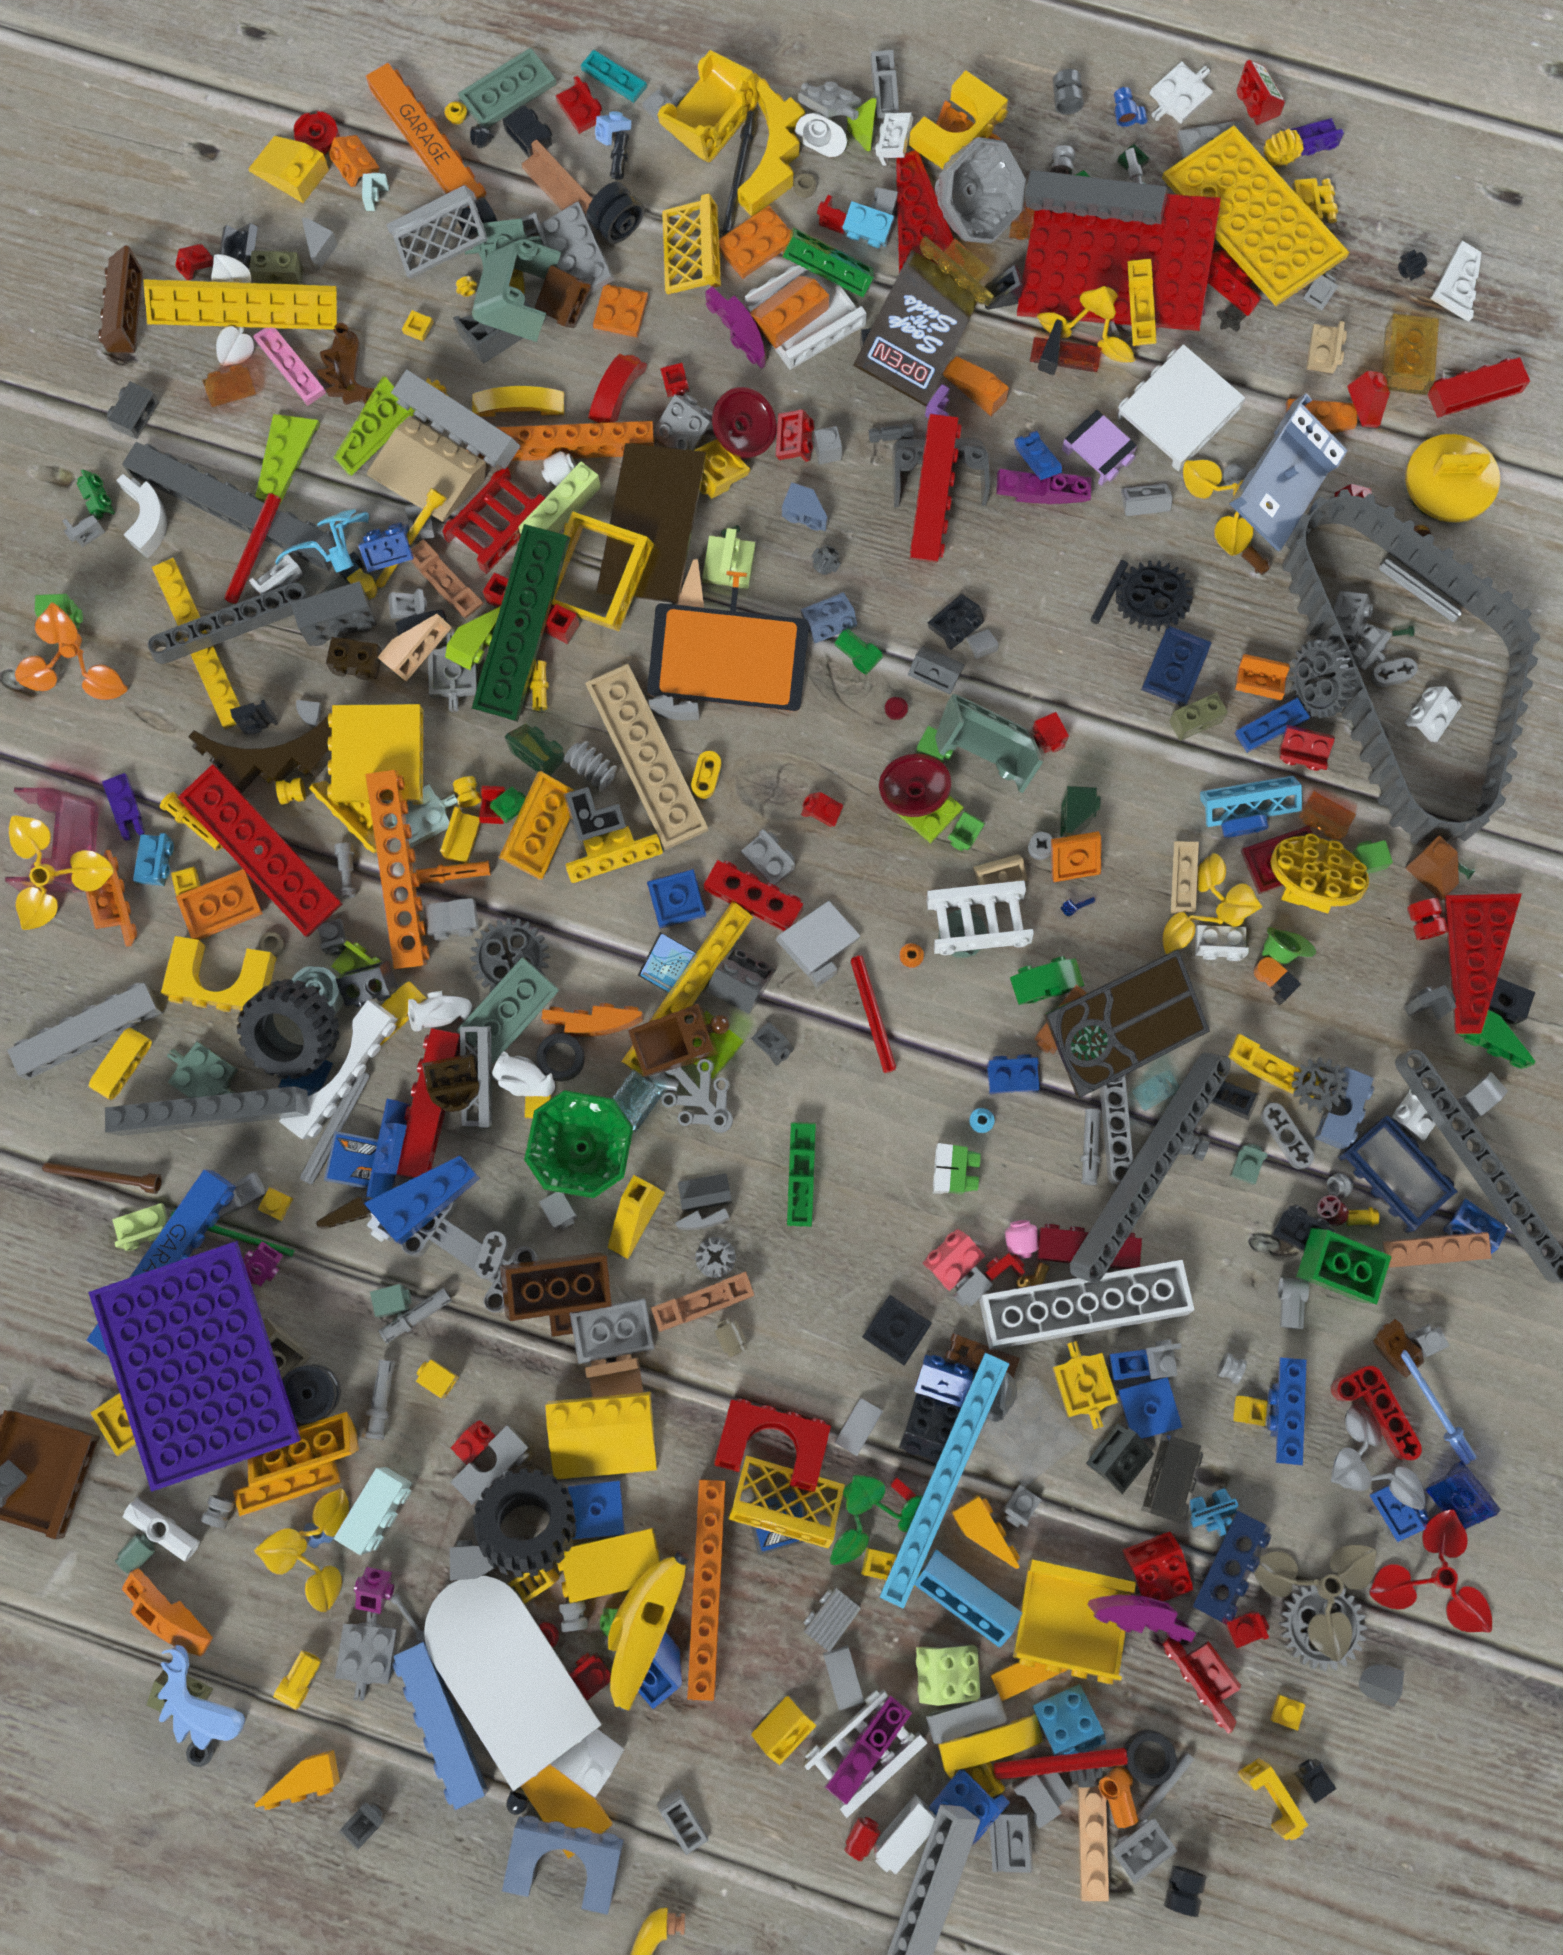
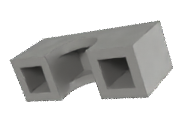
M507 1425L488 1444L497 1455L496 1465L491 1471H481L474 1463H469L451 1481L452 1485L471 1505L476 1504L478 1500H482V1491L485 1487L490 1489L492 1487L491 1482L497 1477L500 1480L505 1478V1473L509 1472L515 1464L520 1466L530 1456L527 1451L531 1446L510 1425Z

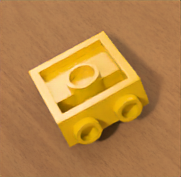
M718 439L694 450L707 453L700 492L704 495L708 494L711 499L728 491L732 483L748 476L750 468L742 459L729 453L719 443Z

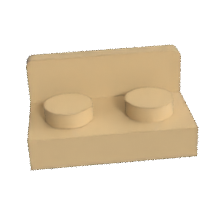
M1340 321L1337 327L1313 325L1306 369L1333 374L1336 367L1342 364L1344 351H1341V346L1344 345L1347 331L1344 330L1345 322Z

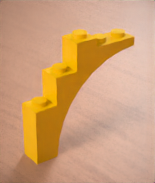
M753 73L758 96L757 103L765 116L769 137L766 151L759 166L751 177L737 189L738 203L751 217L793 187L794 173L788 164L799 157L800 142L795 135L796 125L799 119L806 114L800 103H796L791 97L784 102L781 95L775 93L770 88L768 82L764 78L761 79L756 73Z

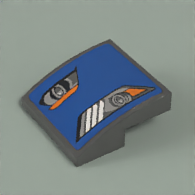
M793 1489L781 1493L787 1504L798 1499ZM776 1495L765 1500L766 1505L771 1510L776 1511L782 1508ZM801 1502L790 1508L794 1517L802 1518L806 1516ZM751 1526L758 1555L804 1542Z

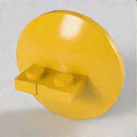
M1442 434L1426 440L1417 447L1408 461L1405 482L1411 499L1424 513L1439 521L1464 522L1478 517L1493 503L1500 487V472L1492 454L1476 440L1458 434Z
M1314 834L1292 837L1280 842L1271 857L1272 870L1277 879L1285 886L1281 894V900L1329 913L1331 906H1347L1358 902L1365 895L1369 886L1366 865L1361 863L1338 841L1320 839Z

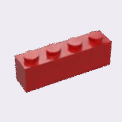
M1520 357L1512 360L1506 358L1492 366L1487 364L1472 372L1463 371L1452 378H1440L1433 383L1427 395L1437 418L1522 393L1531 380Z

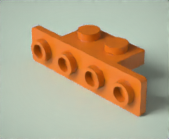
M105 850L103 856L111 863L114 873L99 889L85 891L95 929L120 925L126 947L132 946L134 939L137 937V930L135 924H131L129 919L131 909L129 902L125 901L123 897L125 892L123 880L119 879L117 875L119 870L116 857H112L111 850Z

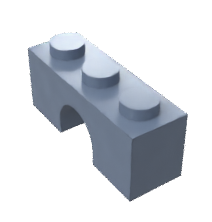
M1344 1067L1339 1071V1074L1346 1073V1079L1343 1082L1348 1083L1347 1089H1341L1346 1092V1097L1341 1098L1346 1105L1345 1114L1338 1116L1328 1112L1323 1115L1314 1139L1341 1150L1354 1144L1358 1134L1355 1131L1357 1123L1362 1122L1366 1113V1109L1363 1108L1365 1101L1371 1098L1374 1091V1086H1371L1374 1078L1348 1067ZM1337 1085L1332 1089L1331 1094L1336 1092Z

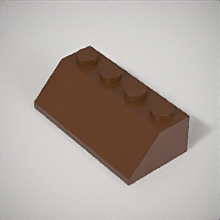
M124 245L109 258L108 267L105 268L107 282L106 288H103L104 308L101 309L100 313L102 329H99L98 337L107 352L135 353L143 270L131 248Z

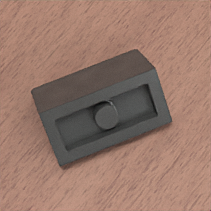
M922 646L915 655L908 676L951 695L965 664Z
M726 1173L678 1183L683 1212L732 1203Z

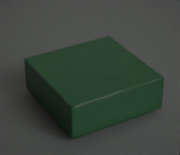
M1133 143L1128 149L1134 148L1138 165H1141L1142 168L1148 163L1149 157ZM1124 151L1118 156L1117 162L1128 171L1129 165Z

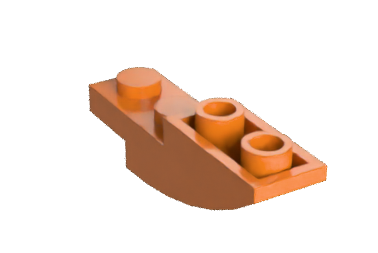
M600 1003L599 1006H593L592 1015H588L589 1012L585 1010H574V1013L564 1012V1009L560 1007H550L549 1010H542L541 1019L544 1024L565 1026V1034H570L573 1037H595L620 1032L642 1022L644 1016L642 1011H638L639 1008L624 1006V1009L614 1008L613 1004Z
M139 1568L130 1572L122 1587V1590L134 1603L130 1613L148 1630L174 1647L181 1645L190 1654L199 1657L204 1655L213 1639L208 1630L199 1623L180 1600L171 1605L167 1598L162 1595Z

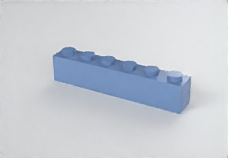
M425 1641L394 1656L395 1661L393 1662L395 1673L398 1677L402 1676L405 1687H403L405 1698L408 1702L412 1701L416 1711L413 1713L415 1723L418 1728L422 1727L426 1737L423 1738V1742L427 1752L432 1753L436 1761L433 1764L438 1779L442 1778L446 1786L444 1795L448 1804H453L456 1810L485 1796L488 1788L444 1679L432 1662Z

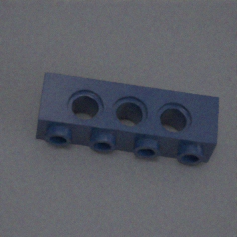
M1237 1511L1194 1602V1608L1227 1625L1228 1620L1232 1621L1238 1610V1607L1235 1605L1239 1597H1243L1249 1587L1247 1579L1250 1573H1254L1259 1566L1260 1558L1258 1556L1261 1549H1266L1271 1540L1272 1534L1269 1533L1271 1529L1266 1524ZM1246 1538L1251 1539V1548L1248 1551H1241L1240 1542ZM1234 1562H1238L1240 1564L1239 1573L1237 1575H1230L1228 1571L1229 1566ZM1227 1586L1229 1589L1228 1597L1223 1600L1218 1599L1217 1592L1219 1588Z

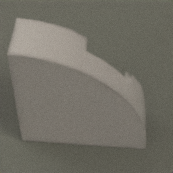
M296 700V707L300 717L308 725L316 727L319 723L322 705L318 702Z

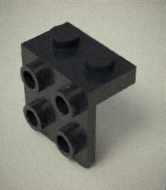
M917 1393L898 1448L905 1450L909 1454L920 1455L937 1463L961 1407Z

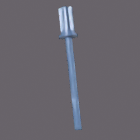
M1403 1350L1401 1354L1402 1359L1447 1430L1444 1434V1439L1450 1442L1461 1462L1469 1464L1471 1460L1476 1459V1455L1463 1436L1464 1430L1461 1427H1453L1406 1350Z

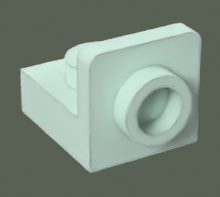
M376 172L363 174L362 199L366 211H375V202H379V191H389L386 174Z

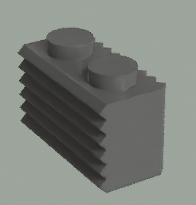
M129 381L127 386L120 390L119 399L115 406L109 408L107 421L113 429L138 439L145 424H147L154 409L159 404V400L153 391Z

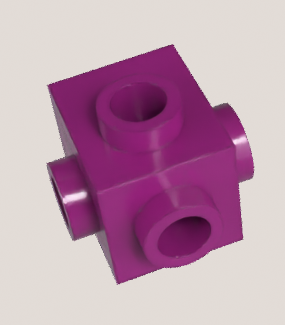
M263 1241L254 1252L249 1250L243 1258L251 1284H257L260 1287L265 1280L271 1282L279 1269L276 1268V1265L283 1256Z
M366 1567L362 1577L357 1578L354 1586V1593H356L355 1609L381 1614L386 1601L391 1600L394 1593L395 1585L391 1584L392 1572Z

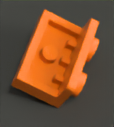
M357 135L334 138L329 157L350 187H355L358 178L363 177V174L378 173L380 167Z
M1244 654L1237 669L1235 690L1282 701L1285 693L1286 676L1290 665Z

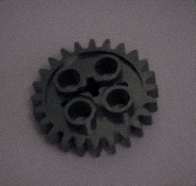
M1149 560L1146 567L1140 562L1138 569L1131 566L1130 574L1124 572L1123 579L1118 581L1115 601L1118 604V612L1123 611V619L1130 617V625L1138 622V629L1143 625H1147V631H1150L1152 626H1155L1157 631H1160L1161 625L1169 629L1170 622L1178 625L1179 618L1185 619L1186 612L1190 611L1193 600V588L1190 587L1191 581L1185 580V572L1178 574L1179 567L1171 570L1169 562L1165 567L1161 566L1160 560L1156 565H1153L1151 560Z

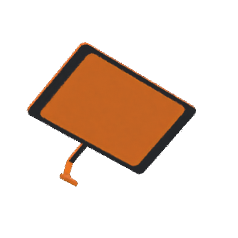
M727 571L726 575L733 576L730 611L659 603L656 606L647 686L649 695H664L674 699L785 711H798L800 709L809 622L801 618L737 612L739 577H747V573Z

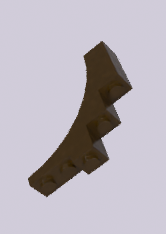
M328 716L301 737L282 745L268 748L243 749L226 746L208 739L195 730L188 736L194 743L191 747L201 756L205 753L210 756L211 759L209 761L225 775L240 793H243L258 775L268 784L271 781L276 784L277 781L285 780L294 768L303 775L307 776L310 774L316 779L328 765V760H332V751L328 749V737L332 736V727H329Z

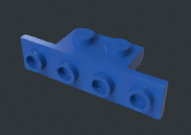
M393 1099L386 1100L366 1197L375 1198L393 1188L406 1131L405 1114L410 1104Z
M1280 1357L1279 1383L1273 1384L1272 1389H1269L1268 1402L1272 1404L1271 1415H1268L1267 1429L1271 1431V1436L1277 1437L1276 1463L1303 1465L1306 1360Z

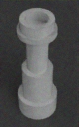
M347 842L338 843L334 847L335 856H338V869L342 876V888L339 889L340 897L353 898L356 892V888H352L351 872L353 871L352 856L355 855L354 844Z

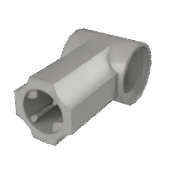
M1287 1277L1280 1278L1278 1285V1297L1281 1300L1280 1327L1303 1329L1304 1307L1309 1295L1308 1281Z

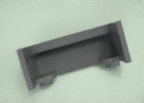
M977 438L955 439L954 448H958L956 463L952 464L966 463L969 468L980 470L981 504L986 506L990 491L989 459L983 442ZM901 439L893 445L894 507H899L900 471H910L917 464H922L925 439Z

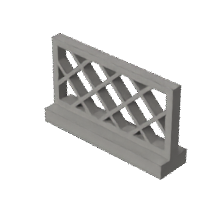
M465 185L386 224L389 233L394 237L408 278L411 279L488 241L475 204L477 201L475 194ZM470 206L471 213L468 220L461 218L462 209ZM447 216L453 218L448 230L440 227L443 218ZM458 220L466 223L462 235L454 233ZM427 226L433 227L429 240L421 237L423 229ZM471 226L476 227L480 235L472 240L467 238ZM438 230L447 233L442 245L434 242ZM407 236L414 237L410 249L404 248L401 239ZM452 236L459 238L460 240L456 248L452 250L447 248ZM419 240L427 243L423 255L415 252ZM432 245L440 248L438 256L434 259L428 258ZM413 255L421 258L418 267L411 270L410 262Z

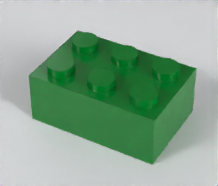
M1311 1228L1296 1277L1358 1302L1377 1305L1392 1256L1332 1231Z

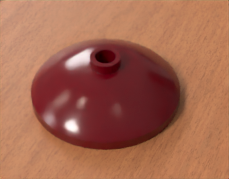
M736 387L722 394L715 403L712 413L713 430L719 443L729 453L741 458H753L764 453L771 446L776 435V417L772 406L762 394L751 388ZM736 423L740 426V430L736 428Z
M908 754L895 759L883 770L879 780V792L882 801L891 811L907 817L925 816L938 810L947 801L951 792V777L946 766L938 759L925 754Z

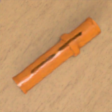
M489 860L451 866L439 864L435 868L416 869L419 884L440 882L442 884L447 880L491 876Z

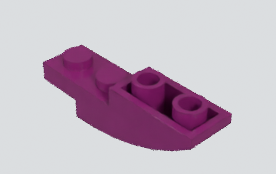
M711 286L705 291L706 307L711 313H716L721 318L723 324L730 329V341L736 349H741L752 364H757L761 369L764 368L765 353L763 342L750 313L735 295L727 301Z
M999 469L997 472L996 494L1013 496L1015 501L1025 503L1067 504L1086 502L1091 500V478L1060 473L1040 480L1033 473Z
M1111 1595L1091 1599L1087 1604L1094 1612L1093 1616L1104 1623L1109 1621L1117 1623L1116 1625L1120 1629L1129 1633L1132 1630L1142 1633L1144 1628L1147 1627L1154 1632H1158L1159 1629L1165 1631L1174 1640L1181 1641V1639H1185L1192 1642L1196 1634L1187 1622L1176 1618L1178 1613L1169 1603L1136 1595Z
M889 1696L842 1758L838 1768L824 1788L844 1805H847L912 1713L892 1696Z

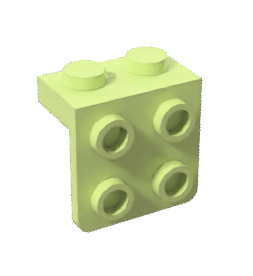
M975 1645L948 1648H916L919 1703L940 1706L976 1701L980 1698L978 1649Z

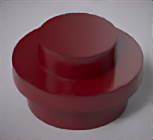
M892 697L885 703V714L892 720H901L907 715L908 704L901 697Z

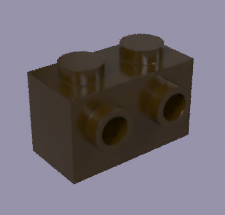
M331 637L326 665L332 674L345 677L347 674L354 675L361 680L377 679L381 660L377 657L382 650L376 643Z

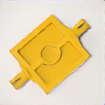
M1077 1341L1068 1343L1072 1359L1068 1360L1065 1364L1052 1367L1067 1417L1089 1414L1093 1429L1103 1427L1099 1411L1106 1406L1118 1403L1103 1353L1081 1356Z

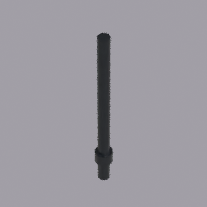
M753 111L747 112L745 125L741 128V144L722 228L723 234L731 232L738 201L737 189L741 186L749 144L753 140L755 131L753 125L756 113Z

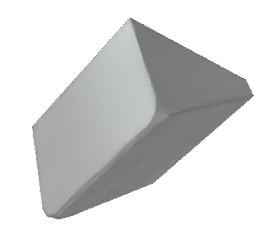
M989 629L967 637V641L976 659L998 651L999 644Z

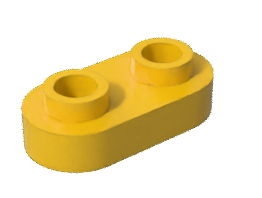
M705 751L697 759L691 787L693 794L698 798H709L715 792L721 770V759L717 753ZM708 762L714 764L712 768L705 767ZM702 784L708 786L706 790L699 789Z

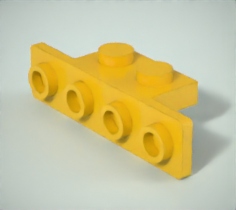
M327 781L311 784L309 789L315 794L316 798L322 801L331 810L332 814L341 820L348 830L364 844L366 849L376 853L370 802H340V806H336L328 798L327 787L329 783Z
M626 826L625 828L584 840L583 843L588 856L566 863L565 866L571 883H576L661 855L663 851L657 834L634 841L629 826Z

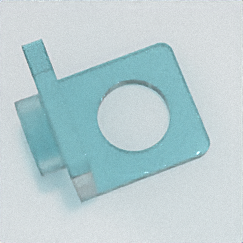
M1166 1070L1134 1088L1132 1091L1142 1109L1146 1111L1168 1097L1175 1095L1180 1087L1170 1070ZM1166 1078L1170 1081L1172 1088L1167 1084Z

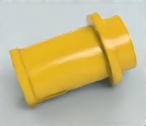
M1368 1207V1210H1349V1216L1346 1220L1347 1226L1369 1225L1374 1227L1375 1224H1379L1378 1210L1372 1207Z

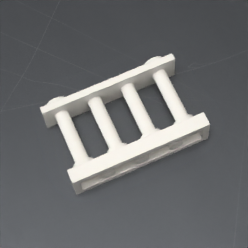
M1025 881L927 891V909L937 911L941 939L935 940L934 954L951 955L958 951L1013 945L1014 947H1024L1031 944L1034 934L1033 929L1023 930L1019 901L1024 900ZM995 903H1009L1014 931L999 933ZM982 904L985 906L989 934L975 935L970 908L972 905ZM947 908H961L965 932L964 937H950Z
M883 1689L880 1692L877 1690L872 1692L865 1699L867 1704L820 1748L817 1745L811 1748L805 1755L807 1758L804 1761L805 1768L809 1770L815 1764L829 1781L835 1771L823 1756L834 1746L845 1756L850 1746L843 1738L854 1727L861 1734L867 1725L863 1719L874 1709L876 1711L880 1709L884 1704L883 1701L888 1697L886 1691ZM904 1727L901 1728L897 1736L901 1740L900 1744L902 1746L895 1753L886 1750L880 1760L882 1765L875 1772L871 1769L847 1805H844L842 1802L839 1804V1808L846 1818L927 1744L926 1739L919 1731L913 1734L912 1732L908 1733Z

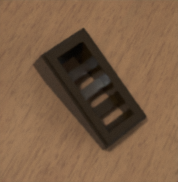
M358 1196L317 1220L316 1225L318 1228L328 1229L371 1217L372 1212L364 1204L366 1200Z

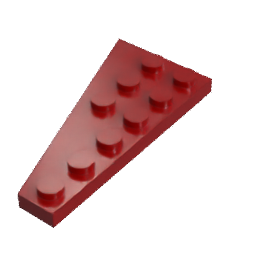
M916 150L905 153V157L896 158L899 273L911 250L949 272L962 269L964 263L947 221L943 217L942 209L938 205L936 194L921 157Z
M1522 893L1445 895L1446 924L1449 930L1447 932L1451 990L1456 999V1008L1453 1010L1455 1034H1481Z

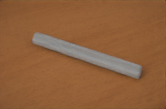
M363 1072L360 1077L353 1080L350 1084L352 1086L350 1092L344 1098H341L336 1111L332 1115L300 1176L302 1181L309 1184L315 1182L330 1153L334 1131H342L370 1078V1075L366 1072Z

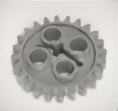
M1308 1585V1590L1303 1586H1298L1300 1595L1291 1592L1290 1595L1293 1602H1283L1289 1608L1288 1611H1280V1614L1286 1617V1621L1278 1622L1279 1625L1286 1627V1631L1280 1633V1636L1289 1638L1284 1646L1286 1648L1294 1647L1291 1656L1296 1658L1301 1655L1300 1663L1305 1665L1309 1661V1666L1312 1669H1316L1319 1663L1320 1669L1323 1671L1327 1670L1328 1664L1333 1670H1337V1662L1316 1648L1310 1649L1308 1631L1300 1632L1302 1628L1308 1627L1310 1620L1306 1623L1302 1621V1611L1309 1608L1312 1615L1311 1619L1318 1614L1325 1615L1328 1600L1319 1595L1316 1586ZM1343 1588L1342 1593L1334 1598V1603L1337 1607L1336 1612L1345 1614L1352 1626V1640L1349 1650L1338 1661L1346 1667L1347 1661L1345 1658L1349 1657L1355 1660L1356 1658L1352 1651L1354 1649L1362 1651L1357 1642L1358 1640L1366 1641V1638L1360 1635V1631L1366 1630L1367 1627L1359 1623V1621L1366 1618L1365 1615L1356 1613L1361 1608V1605L1351 1604L1354 1596L1349 1594L1344 1597L1346 1589Z

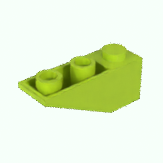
M500 607L458 627L447 643L445 658L468 670H471L475 663L479 664L485 654L484 649L486 646H490Z

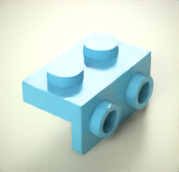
M851 201L842 229L847 233L846 237L852 240L859 241L862 238L867 240V244L872 247L880 248L881 245L887 247V239L895 217Z

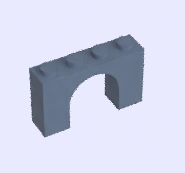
M519 1816L514 1828L502 1891L529 1897L539 1858L551 1850L564 1849L576 1854L584 1863L587 1871V1883L581 1909L608 1915L624 1839H620L611 1833H604L603 1835L593 1833L590 1829L584 1827L576 1829L565 1827L561 1822L547 1823L539 1821L534 1816Z

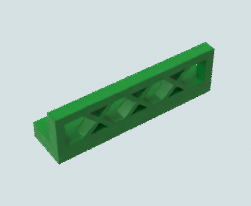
M794 227L792 228L790 239L782 253V257L864 297L874 278L873 267Z

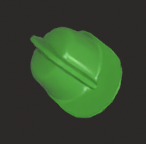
M1272 927L1267 928L1269 935L1264 942V950L1262 952L1264 958L1270 957L1282 964H1288L1298 956L1312 957L1316 954L1315 947L1304 937L1289 931L1277 930Z

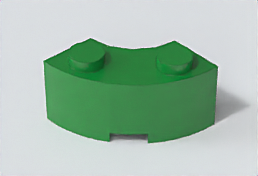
M1065 956L1054 958L1051 960V963L1032 968L1031 965L1018 969L1019 974L1010 977L1018 1005L1034 1004L1051 997L1068 994L1075 985H1078L1080 988L1085 986L1076 958L1066 960Z

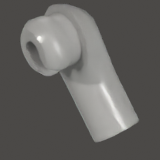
M665 1072L649 1076L654 1087L678 1092L680 1081L667 1078Z

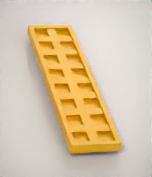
M144 279L147 324L333 330L337 324L336 286Z

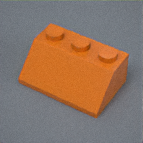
M798 276L752 310L750 315L756 323L758 330L776 349L829 309V294L815 279Z

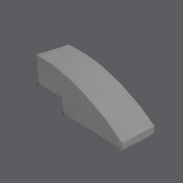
M893 50L873 51L870 55L873 94L874 98H876L877 119H884L886 113H899Z

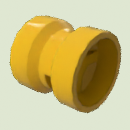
M462 777L452 783L454 791L459 795L457 802L460 808H468L481 803V795L476 791L477 782L475 777Z
M301 777L292 779L291 783L285 780L276 782L277 797L281 805L289 804L293 799L297 802L306 801L305 786Z

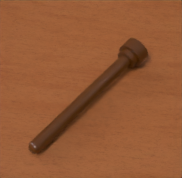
M48 1162L42 1165V1170L47 1173L139 1186L146 1193L152 1194L159 1192L162 1183L161 1175L155 1173H148L141 1177Z

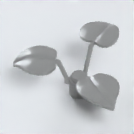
M1352 1404L1345 1414V1426L1353 1439L1362 1442V1447L1358 1452L1351 1448H1343L1338 1452L1332 1468L1331 1482L1340 1484L1347 1489L1365 1491L1370 1487L1371 1481L1390 1479V1491L1400 1502L1414 1509H1424L1425 1496L1422 1484L1416 1474L1410 1469L1399 1466L1394 1469L1393 1474L1386 1473L1371 1476L1365 1466V1462L1361 1460V1455L1368 1448V1444L1372 1446L1380 1444L1382 1438L1381 1428L1375 1417L1368 1410L1357 1404Z

